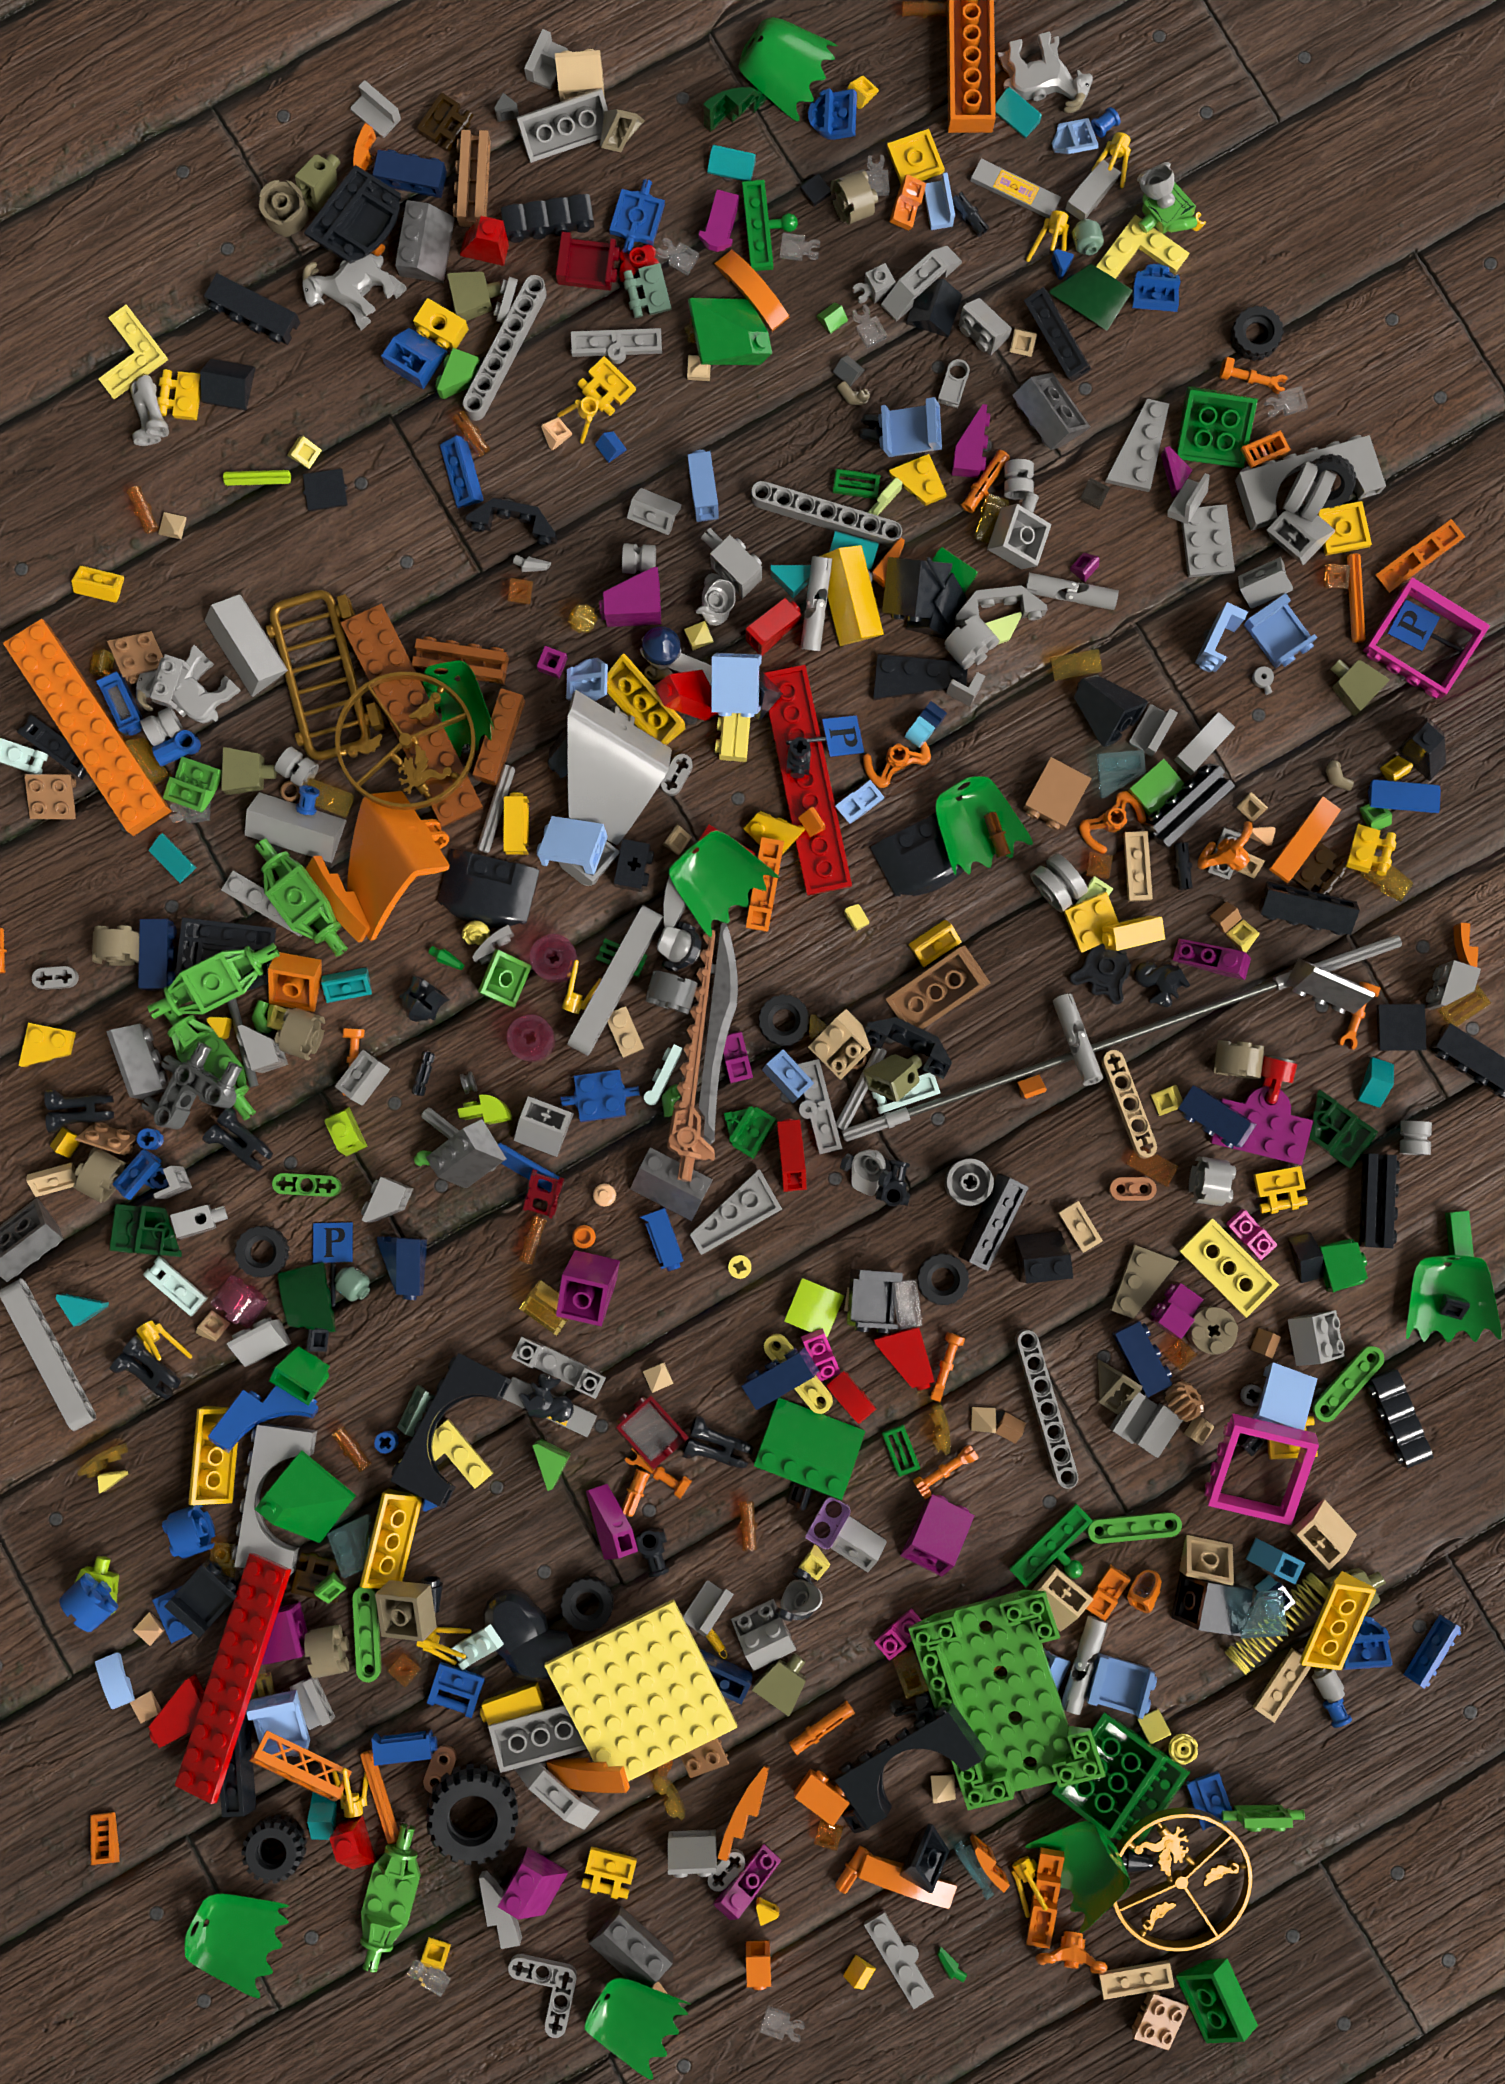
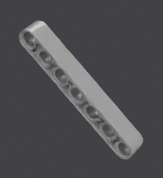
M531 275L525 280L464 397L463 406L471 420H481L485 416L546 299L545 283L538 275ZM534 287H540V288H541V289H540L539 291H537V292H532V291H530V290H531L532 288H534ZM524 306L530 307L526 312L521 311V308ZM513 326H520V329L517 331L510 330ZM504 345L510 346V348L506 351L500 350V348ZM500 365L499 369L490 370L491 366ZM482 385H490L487 390H480ZM473 404L480 405L476 410L469 409Z
M765 481L756 482L752 487V503L756 507L877 542L885 547L892 548L902 535L901 525L887 518ZM764 491L767 493V496L759 498L756 496V493ZM780 498H786L789 500V503L781 505L777 501ZM807 504L811 509L805 512L800 510L799 507ZM823 511H829L831 512L832 516L830 518H824L821 516V513ZM849 517L853 519L854 523L847 525L842 520ZM872 524L876 529L874 531H867L864 526ZM894 531L897 536L890 538L886 535V532Z
M645 906L641 907L568 1041V1046L587 1056L591 1053L664 916Z
M20 1278L0 1289V1298L69 1428L72 1431H76L96 1420V1414L26 1282Z
M1022 1329L1015 1336V1344L1056 1482L1063 1488L1070 1489L1077 1484L1078 1473L1040 1342L1033 1331ZM1025 1334H1030L1032 1343L1024 1347L1021 1344V1338ZM1031 1357H1037L1039 1360V1365L1035 1369L1028 1367L1027 1362ZM1039 1379L1045 1382V1389L1041 1392H1037L1034 1389V1384ZM1045 1402H1050L1052 1405V1410L1049 1414H1042L1041 1406ZM1052 1425H1057L1059 1430L1055 1437H1049L1047 1434L1048 1428ZM1058 1448H1064L1065 1456L1061 1460L1054 1458V1452ZM1064 1471L1072 1473L1069 1482L1064 1483L1061 1481V1474Z

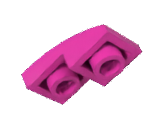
M1241 1209L1226 1223L1235 1236L1260 1261L1277 1246L1276 1242L1264 1228L1260 1227L1245 1209Z
M823 1328L801 1337L806 1350L819 1369L816 1375L820 1381L841 1373Z
M912 1608L909 1609L874 1641L875 1645L890 1661L912 1641L908 1628L922 1620Z

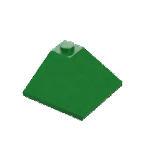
M688 299L701 365H761L772 354L768 331L757 311L747 299Z
M1187 386L1182 410L1177 455L1182 460L1244 468L1245 457L1241 447L1249 444L1258 398Z
M301 1451L254 1510L272 1525L320 1543L356 1495L305 1452Z

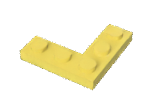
M1135 215L1096 267L1116 279L1137 250L1140 249L1159 264L1169 267V271L1176 274L1190 253L1155 228H1152L1148 233H1144L1138 225L1142 219Z
M127 305L108 317L134 351L132 355L99 378L113 399H116L131 388L132 383L137 381L139 377L150 374L168 361L166 355Z
M449 1419L435 1430L432 1446L435 1461L445 1453L474 1489L494 1473Z

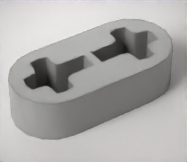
M679 754L672 760L668 772L661 782V788L666 795H677L690 775L693 766L692 760L688 755ZM683 760H686V765L688 766V768H682L681 772L678 774L677 771L679 767L677 762H683ZM674 776L677 777L675 780L677 788L668 790L666 782H671Z
M66 966L40 968L34 971L32 975L33 984L44 990L71 988L79 980L77 971ZM67 971L68 974L72 975V978L68 979L67 983L65 980L58 979V976H65ZM43 973L46 976L52 977V980L45 981V985L39 981V978L43 977Z
M731 1849L727 1861L720 1859L717 1862L716 1873L708 1876V1885L712 1890L723 1891L745 1867V1855L741 1850ZM730 1857H740V1865L733 1864L730 1868H728L731 1860ZM723 1871H725L726 1873L723 1875L722 1879L723 1883L719 1881L717 1883H714L713 1875L716 1874L717 1876H719Z

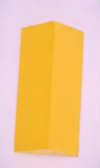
M862 545L838 548L819 556L832 559L827 597L839 645L844 646L884 635Z
M622 654L607 674V693L628 716L632 715L635 717L634 724L639 729L663 744H669L686 729L684 720L675 710L663 705L654 686L625 654Z
M204 1406L197 1409L189 1505L226 1504L233 1502L238 1442L229 1453H226L208 1439V1435L229 1408Z
M387 1489L382 1493L360 1587L381 1589L389 1580L403 1581L422 1497L392 1489Z
M1342 1571L1332 1584L1299 1663L1304 1666L1342 1670L1376 1589Z

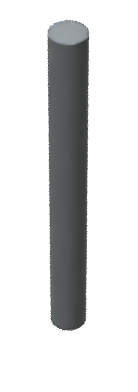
M234 998L227 1003L237 1037V1033H239L237 1026L243 1025L237 1000ZM238 1042L249 1087L259 1086L255 1071L246 1066L244 1055H246L245 1048Z

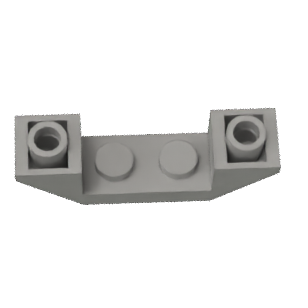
M948 246L932 250L899 279L881 306L897 322L913 307L914 299L941 275L946 278L962 264V261Z
M1022 585L976 590L956 615L954 624L955 626L961 625V628L967 625L964 621L970 617L979 616L978 605H981L982 608L994 606L995 603L1013 605L1020 601L1022 618H1028V620H1038L1045 616L1047 605Z
M521 1337L511 1357L530 1368L535 1367L555 1378L561 1379L574 1386L576 1390L594 1399L597 1398L606 1379L605 1376L587 1365L525 1337Z
M545 1761L515 1769L527 1788L564 1821L585 1830L600 1812V1809L583 1794L579 1798L545 1768Z

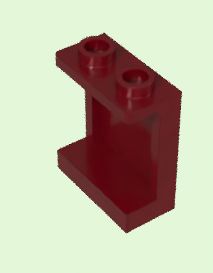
M562 232L556 271L558 285L611 291L612 283H616L617 269L614 268L615 261H619L620 247L616 246V239L611 238L610 243L572 239L571 233Z

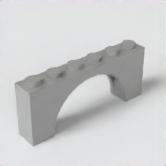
M1356 435L1344 443L1336 441L1320 450L1318 447H1315L1299 456L1291 454L1278 462L1270 460L1263 463L1261 467L1251 469L1246 467L1242 469L1235 482L1251 531L1273 524L1278 518L1276 496L1280 484L1291 474L1300 471L1306 461L1312 463L1313 460L1320 458L1322 455H1341L1342 458L1348 459L1349 463L1354 466V472H1356L1354 492L1358 500L1380 494L1386 487L1370 435L1365 437Z
M268 1423L258 1424L257 1428L253 1429L251 1442H254L253 1451H250L247 1464L250 1466V1472L244 1480V1489H247L246 1497L242 1499L240 1505V1512L243 1513L242 1522L238 1523L236 1536H239L238 1545L234 1547L232 1559L235 1560L234 1567L245 1568L249 1553H255L292 1569L290 1575L295 1572L299 1547L288 1545L275 1537L266 1526L262 1515L254 1509L260 1503V1493L267 1475L278 1463L285 1459L296 1457L301 1451L305 1452L308 1456L314 1454L317 1430Z

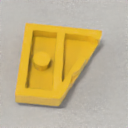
M930 454L889 470L890 477L901 480L904 488L909 493L914 494L925 506L946 498L947 494Z
M761 811L744 828L759 845L761 837L784 841L782 855L806 830L804 826L787 823V820L774 818L770 814Z
M28 1023L19 1066L28 1067L32 1064L71 1055L76 1032Z

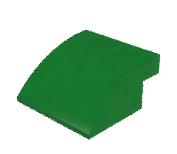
M1104 1713L1092 1730V1735L1106 1776L1059 1788L1057 1783L1051 1793L1086 1820L1095 1824L1109 1838L1116 1837L1118 1840H1121L1125 1833L1141 1819L1155 1812L1167 1809L1190 1774V1771L1153 1744H1149L1146 1739ZM1156 1824L1143 1831L1132 1842L1135 1845H1139L1145 1841Z

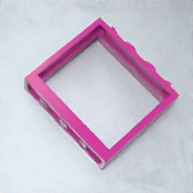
M1412 577L1400 591L1363 652L1367 653V657L1372 661H1380L1386 665L1387 670L1394 674L1399 673L1404 676L1409 684L1425 689V693L1430 697L1441 699L1449 692L1490 625ZM1407 595L1472 634V637L1441 685L1376 646Z
M1232 1414L1230 1422H1227V1425L1224 1426V1440L1219 1442L1217 1447V1461L1211 1465V1480L1205 1484L1204 1496L1207 1497L1208 1506L1292 1525L1319 1447L1316 1433ZM1240 1433L1301 1447L1280 1507L1220 1493Z

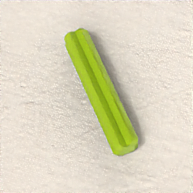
M289 470L224 472L223 481L227 486L291 483V473Z

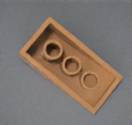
M962 946L886 998V1001L899 1019L924 1029L991 983L966 946Z

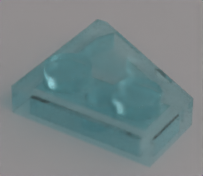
M1144 750L1097 754L1100 798L1109 796V794L1146 773Z
M369 1514L327 1534L341 1576L344 1578L364 1569L367 1558L366 1551L370 1540L368 1537L369 1524L372 1523V1518Z
M1282 1590L1257 1592L1254 1605L1247 1614L1246 1623L1240 1629L1241 1639L1288 1636Z
M961 1841L954 1846L956 1854L972 1879L981 1888L985 1899L988 1900L994 1895L989 1881L990 1878L975 1861L977 1856L970 1845L966 1847Z

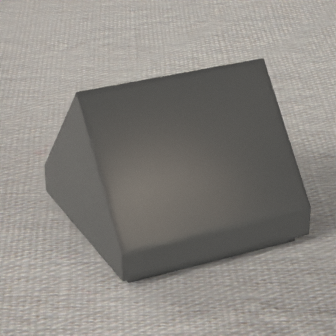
M503 93L495 106L497 121L517 119L516 117L519 116L517 103Z
M847 355L840 359L833 374L843 382L846 381L851 387L865 369Z

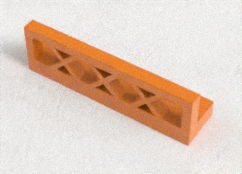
M265 1731L257 1750L253 1752L249 1760L333 1802L340 1799L345 1788L343 1779L339 1787L330 1783L328 1773L333 1771L343 1774L342 1769L344 1767L269 1731ZM268 1738L277 1742L280 1752L271 1755L262 1751ZM292 1750L298 1752L301 1762L295 1765L289 1764L285 1756L286 1752ZM311 1761L318 1762L322 1773L315 1776L310 1774L306 1763ZM325 1766H327V1767H329V1768H331V1769L328 1770V1771H326ZM347 1769L348 1777H350L352 1771ZM324 1776V1779H325V1780H322V1779H320V1778H318V1777Z

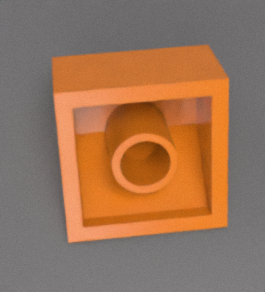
M279 952L280 956L272 959L268 968L269 1004L314 1012L322 978V960Z

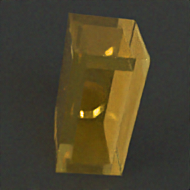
M541 1280L531 1290L519 1308L556 1336H558L570 1320L556 1316L559 1293Z

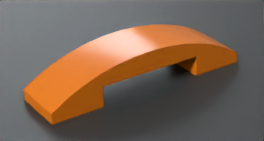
M733 250L729 251L715 263V267L728 282L732 281L758 311L759 317L771 331H774L789 318L788 313L768 285Z
M761 837L758 859L779 875L784 841ZM763 875L767 890L762 891L753 888L746 928L768 932L778 878Z

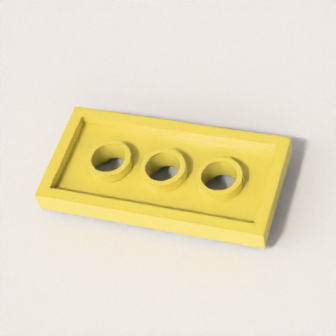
M1210 1218L1179 1250L1245 1318L1279 1286L1213 1218ZM1212 1244L1218 1249V1254L1214 1258H1210L1206 1254L1207 1247ZM1227 1261L1234 1264V1272L1230 1275L1225 1274L1223 1271V1264ZM1243 1278H1248L1251 1282V1287L1248 1291L1240 1289L1239 1283Z

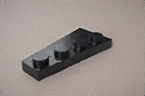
M878 654L873 701L889 697H902V695L922 694L929 691L948 690L952 679L966 686L968 669L964 670L956 661Z

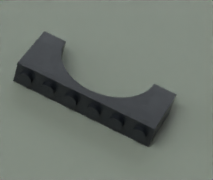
M458 1353L457 1357L454 1356L448 1365L449 1372L438 1383V1392L435 1398L428 1402L425 1409L427 1413L424 1419L417 1423L414 1429L416 1434L412 1441L405 1445L403 1449L404 1456L401 1462H398L391 1472L393 1476L392 1482L442 1508L446 1507L456 1486L452 1485L442 1476L433 1456V1437L440 1419L451 1407L465 1399L488 1397L501 1402L512 1381Z
M953 1702L946 1707L944 1704L940 1705L932 1712L933 1715L928 1718L922 1716L914 1722L913 1727L908 1730L906 1727L902 1728L894 1735L893 1739L889 1741L888 1739L882 1740L877 1744L875 1750L871 1752L869 1750L864 1751L857 1757L858 1760L853 1763L848 1761L838 1769L840 1772L835 1779L836 1783L868 1828L885 1819L891 1810L892 1805L884 1790L883 1772L887 1762L895 1755L911 1749L932 1750L948 1757L962 1772L983 1760L987 1750Z

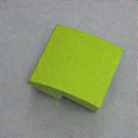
M802 1278L784 1322L811 1333L823 1328L826 1337H828L845 1295Z

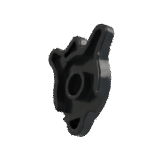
M1104 944L1094 947L1086 956L1083 967L1070 975L1069 980L1071 984L1077 986L1090 982L1092 984V995H1107L1114 1005L1121 1004L1124 999L1122 986L1128 978L1131 966L1126 950H1107Z

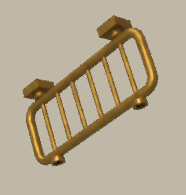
M315 590L277 602L270 611L271 624L266 626L270 639L275 638L280 658L288 669L284 674L300 732L295 733L297 744L299 746L304 745L307 755L318 761L336 757V747L320 752L316 751L311 738L336 731V726L310 734L306 716L343 706L348 700L304 712L300 695L346 681L348 682L351 696L359 689L340 623V618H343L345 621L355 616L351 600L346 594L337 597L338 605H336L333 596L324 590ZM318 599H323L326 602L328 613L281 626L279 614L282 610ZM330 617L334 634L294 646H286L283 630ZM336 638L340 652L339 656L292 669L288 652ZM342 660L346 677L298 691L294 673ZM361 697L356 700L354 708L358 720L343 724L342 729L359 724L361 738L358 741L341 745L340 749L347 750L349 746L363 745L364 741L370 739L369 726H372L376 731L385 729L380 707L375 702L366 705L368 712L365 713Z

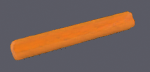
M1353 553L1347 556L1351 637L1353 643H1361L1365 641L1361 556L1358 553Z
M367 1750L360 1754V1758L388 1844L396 1843L399 1835L396 1820L379 1766H374L373 1750Z

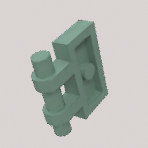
M660 263L639 268L640 278L634 279L632 270L623 273L625 278L623 283L625 290H628L630 298L629 307L630 310H633L634 318L643 316L641 308L648 307L650 315L672 310ZM643 286L645 298L639 299L636 288Z

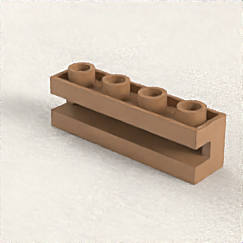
M461 130V139H457V152L460 153V160H456V174H459V180L454 185L455 196H458L457 203L453 204V216L457 218L459 226L471 227L480 216L487 217L491 149L488 131L479 130V136H472L470 130Z

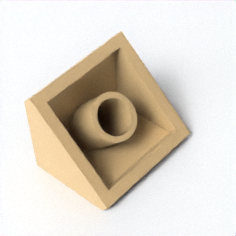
M1186 1535L1179 1571L1188 1577L1233 1586V1544Z

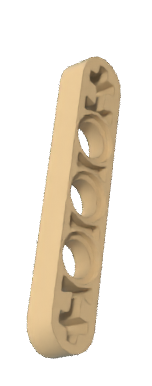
M1110 1050L1102 1058L1103 1069L1136 1155L1143 1159L1149 1158L1157 1151L1155 1138L1124 1056L1117 1050ZM1111 1055L1113 1059H1118V1062L1116 1063L1117 1071L1120 1068H1122L1123 1070L1122 1072H1118L1113 1076L1111 1072L1115 1071L1114 1065L1108 1064V1060L1110 1059ZM1121 1076L1126 1079V1088L1120 1089L1115 1085L1117 1077ZM1126 1098L1134 1100V1110L1129 1111L1124 1108L1123 1101ZM1133 1120H1140L1143 1123V1130L1141 1132H1135L1132 1129L1131 1124ZM1147 1134L1148 1137H1144L1143 1140L1146 1145L1150 1144L1151 1149L1148 1150L1149 1154L1146 1151H1141L1140 1147L1143 1146L1142 1139L1137 1141L1136 1137Z

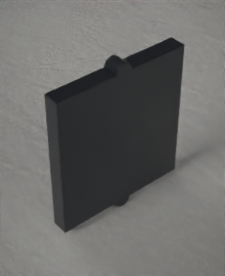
M342 468L303 474L305 485L303 493L307 499L309 512L348 506L346 495L348 487L344 481Z

